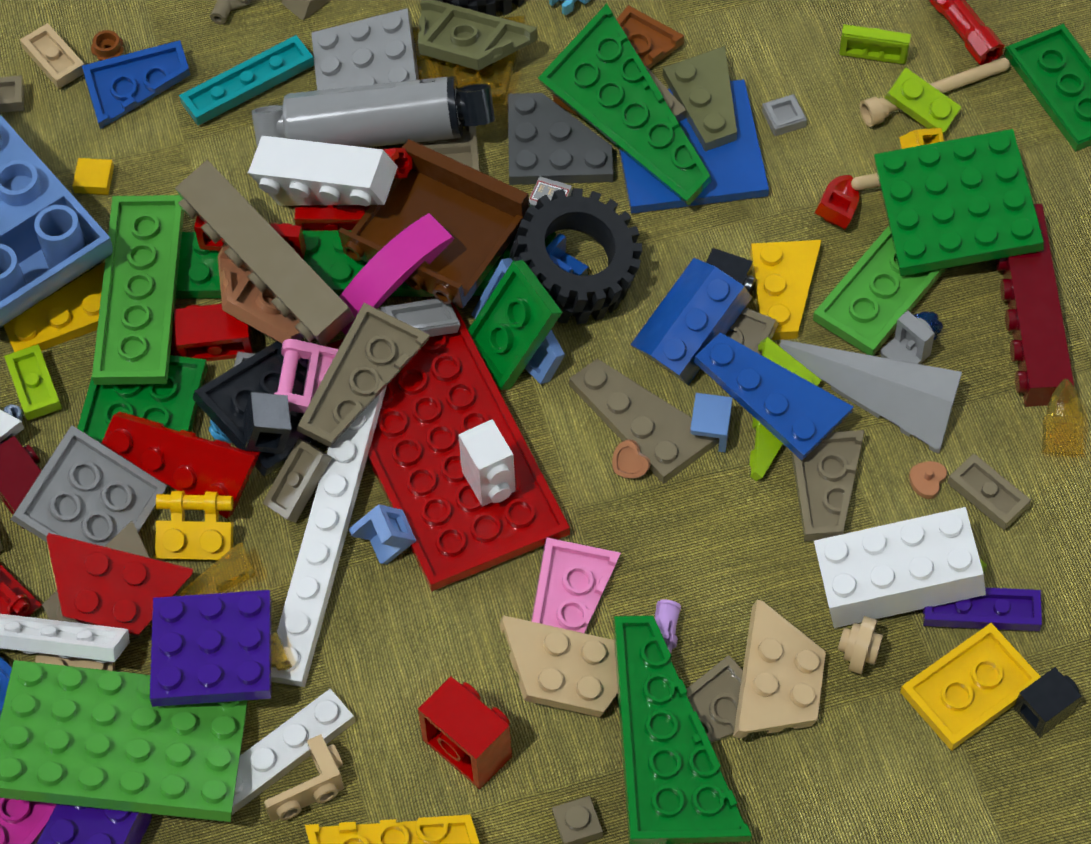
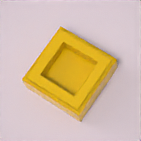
M78 158L72 185L74 193L109 195L114 170L113 161L109 159Z

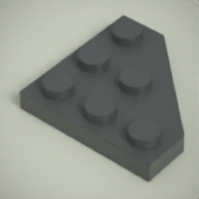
M543 93L508 94L509 185L536 184L539 176L561 183L613 182L612 145Z

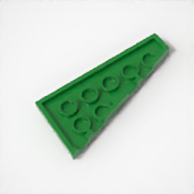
M614 616L613 631L629 844L750 842L752 834L747 823L744 824L732 790H729L720 770L721 765L697 712L693 710L687 697V689L682 679H679L671 661L672 656L654 616Z

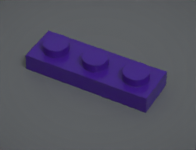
M985 587L986 595L934 607H925L923 609V626L982 629L989 623H992L998 630L1040 631L1042 627L1041 590Z

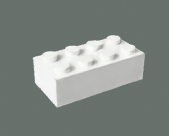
M966 507L814 541L834 628L861 623L864 616L879 619L924 609L928 606L934 607L986 595L984 574Z

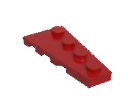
M120 411L113 415L101 443L156 479L177 491H184L185 495H205L206 491L218 492L222 496H233V510L219 511V514L225 518L233 515L261 453L231 447V443L220 440L211 441L196 436V433L186 430L176 431L164 427L162 423Z

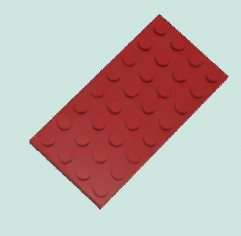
M452 303V308L461 324L458 332L429 337L425 345L387 385L367 457L390 506L404 511L416 539L410 548L431 592L542 547L545 544L546 538L559 540L570 535V527L456 306ZM344 339L325 346L339 349ZM493 419L514 456L516 491L511 493L504 501L499 503L491 502L482 507L462 473L458 435Z

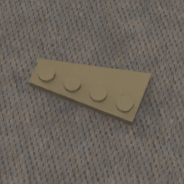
M363 303L299 422L297 431L331 447L425 345L430 335Z
M596 359L569 378V386L622 441L632 439L637 442L640 453L647 456L650 460L651 466L649 470L663 484L719 444V438L692 435L690 433L692 421L690 416L599 359Z

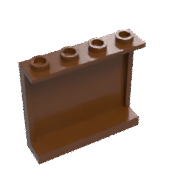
M408 139L402 147L412 157V169L409 171L407 178L393 179L385 205H371L351 232L342 227L339 229L338 233L343 251L355 261L362 260L368 263L394 237L430 213L455 239L430 264L424 261L404 282L413 289L419 290L421 288L433 294L444 304L452 303L463 309L515 238L521 220L530 207L529 195L522 190Z

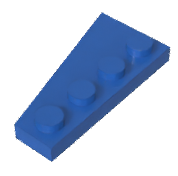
M721 332L694 358L695 364L801 461L854 408V406Z

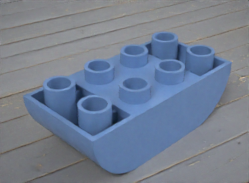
M0 115V327H2L112 255L113 247L109 235Z

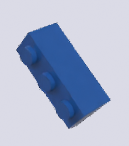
M693 258L630 345L689 385L701 369L694 363L695 356L720 332L726 335L750 302L752 296L744 285L717 267Z

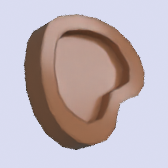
M632 439L619 443L615 448L612 458L614 472L624 478H638L646 474L651 466L649 458L640 453L639 445Z
M925 461L918 463L910 469V485L916 494L922 498L934 499L939 493V485L946 479L947 469L939 462Z

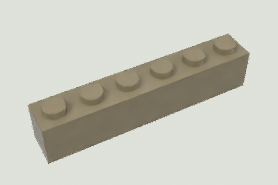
M208 160L175 187L182 198L178 204L191 219L198 216L205 223L201 227L205 234L215 244L221 240L228 247L224 251L227 257L238 268L244 264L251 271V274L247 276L261 293L266 289L269 290L275 297L271 303L285 318L291 314L299 322L295 328L309 343L315 339L320 345L325 346L355 319L350 308Z

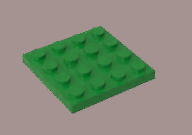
M1013 129L874 154L875 168L900 276L1044 250V241Z

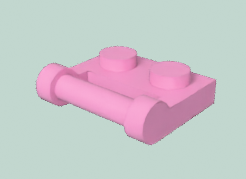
M297 339L284 340L281 350L284 359L278 391L274 394L288 395L289 412L305 413L339 349ZM301 358L309 360L303 396L292 394L297 364Z

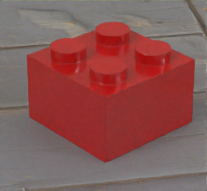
M450 676L418 708L422 739L480 790L512 758L510 721L498 708L492 707L490 709L481 702L480 695L470 684L466 682L460 684Z

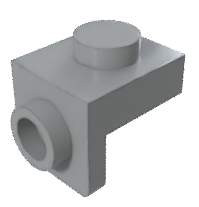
M906 311L897 320L895 338L881 349V357L921 364L931 355L935 333L924 319L916 318L909 311Z

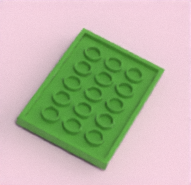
M14 660L0 717V798L231 822L248 700L152 707L150 702V675Z

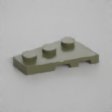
M725 46L663 67V78L674 97L685 107L686 119L704 151L736 141L737 128Z

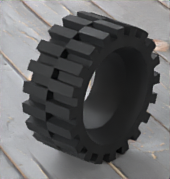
M573 188L571 195L567 197L564 189L556 190L551 201L547 195H544L538 199L535 207L531 205L521 220L509 254V258L512 261H525L563 313L558 318V322L567 324L570 316H575L577 325L586 324L591 314L594 320L598 321L604 318L607 310L612 313L618 308L641 263L639 258L642 253V243H636L640 235L637 226L628 228L631 220L630 215L626 211L618 215L615 212L618 203L612 199L607 204L600 202L601 194L592 191L590 198L582 197L583 189ZM559 230H574L584 233L602 245L607 254L608 267L597 274L588 276L568 273L551 260L546 250L545 239Z

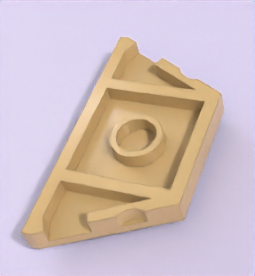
M758 599L753 604L733 734V737L744 738L748 733L765 730L768 734L780 732L787 727L794 729L810 727L818 719L826 651L765 602Z
M503 615L499 627L501 633L505 632L511 650L509 657L513 669L519 675L518 684L524 701L601 717L618 694L614 640Z

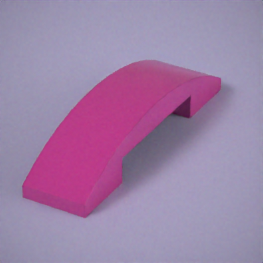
M428 213L386 244L359 271L339 297L350 308L355 318L363 303L378 309L424 261L430 264L455 238ZM354 320L342 330L345 335H347Z

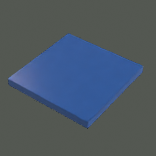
M744 79L730 81L737 128L736 141L704 151L688 120L685 118L679 122L712 178L711 183L689 206L767 197L769 195L768 182ZM619 149L631 214L688 206Z

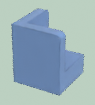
M696 393L690 433L692 435L719 438L718 452L726 453L733 397Z
M380 504L349 528L352 537L370 540L379 563L386 565L416 541L404 511Z

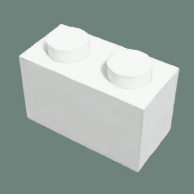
M493 419L458 435L462 473L482 507L491 502L499 503L504 501L511 493L516 491L514 456Z

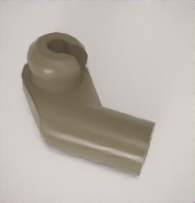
M217 0L210 18L217 24H224L230 11L247 6L251 0Z

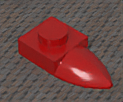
M842 175L831 180L815 210V214L821 216L826 222L838 225L843 229H846L852 220L860 196L859 191L854 190L851 186L853 179L851 175Z

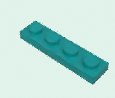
M295 35L180 94L181 104L197 126L314 66V57L298 36Z

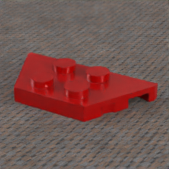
M52 533L47 534L46 539L62 616L66 619L92 625L125 628L129 630V634L140 636L152 621L153 598L174 596L184 583L192 577V568Z

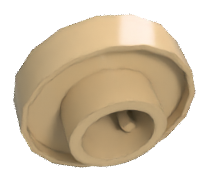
M864 616L861 624L854 623L852 629L844 628L838 650L845 652L843 660L850 662L848 671L862 675L866 663L875 665L883 635L875 633L876 619Z

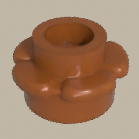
M104 30L94 36L91 52L97 56L98 60L102 61L123 54V40L114 31Z

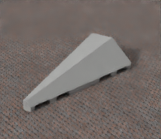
M781 339L780 347L818 378L831 385V390L875 417H884L899 426L900 432L910 437L912 434L928 444L929 450L940 453L962 372Z

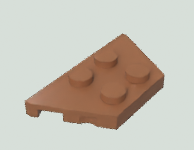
M224 244L218 255L222 310L282 344L287 339H304L295 328L299 322L291 314L285 318L271 303L275 297L268 289L261 293L247 277L251 274V271L244 264L238 268L224 253L228 249Z

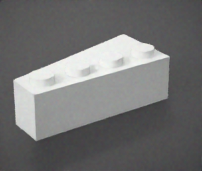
M261 136L248 174L259 184L258 187L268 193L279 206L385 205L398 166L383 149Z

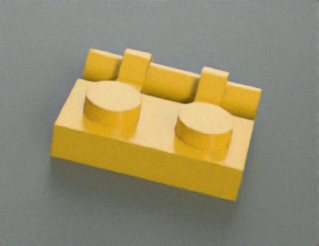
M171 491V494L156 495V509H170L171 520L156 521V559L233 560L234 522L219 521V511L233 510V496H222L218 492L206 491L205 495H185L184 491ZM185 510H204L205 521H185Z

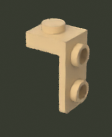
M321 734L307 740L311 758L320 775L265 800L264 805L271 822L278 819H291L298 815L302 808L315 802L325 803L330 801L339 791L344 789L341 774L338 770L339 767L343 766L341 757L334 744L327 747Z

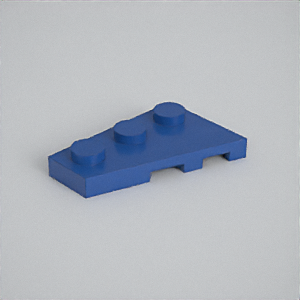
M180 40L82 66L100 129L190 76Z

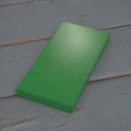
M1064 23L1005 47V57L1010 61L1013 68L1074 151L1077 152L1091 146V59Z

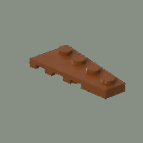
M629 5L616 19L644 66L648 69L684 44L683 34ZM553 94V102L582 118Z

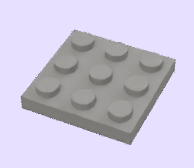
M408 8L312 32L317 90L419 80L412 19Z
M71 425L10 520L47 542V534L52 533L105 546L130 521H133L137 532H139L156 505V495L162 494L167 485Z

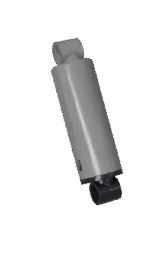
M456 76L289 93L284 96L283 105L264 106L251 111L257 146L261 136L357 147L405 144L408 139L415 142L462 138L463 126H480L495 121L491 86L488 84H473L459 88Z

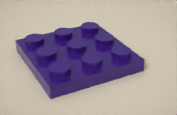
M270 590L153 598L150 702L152 707L271 699Z

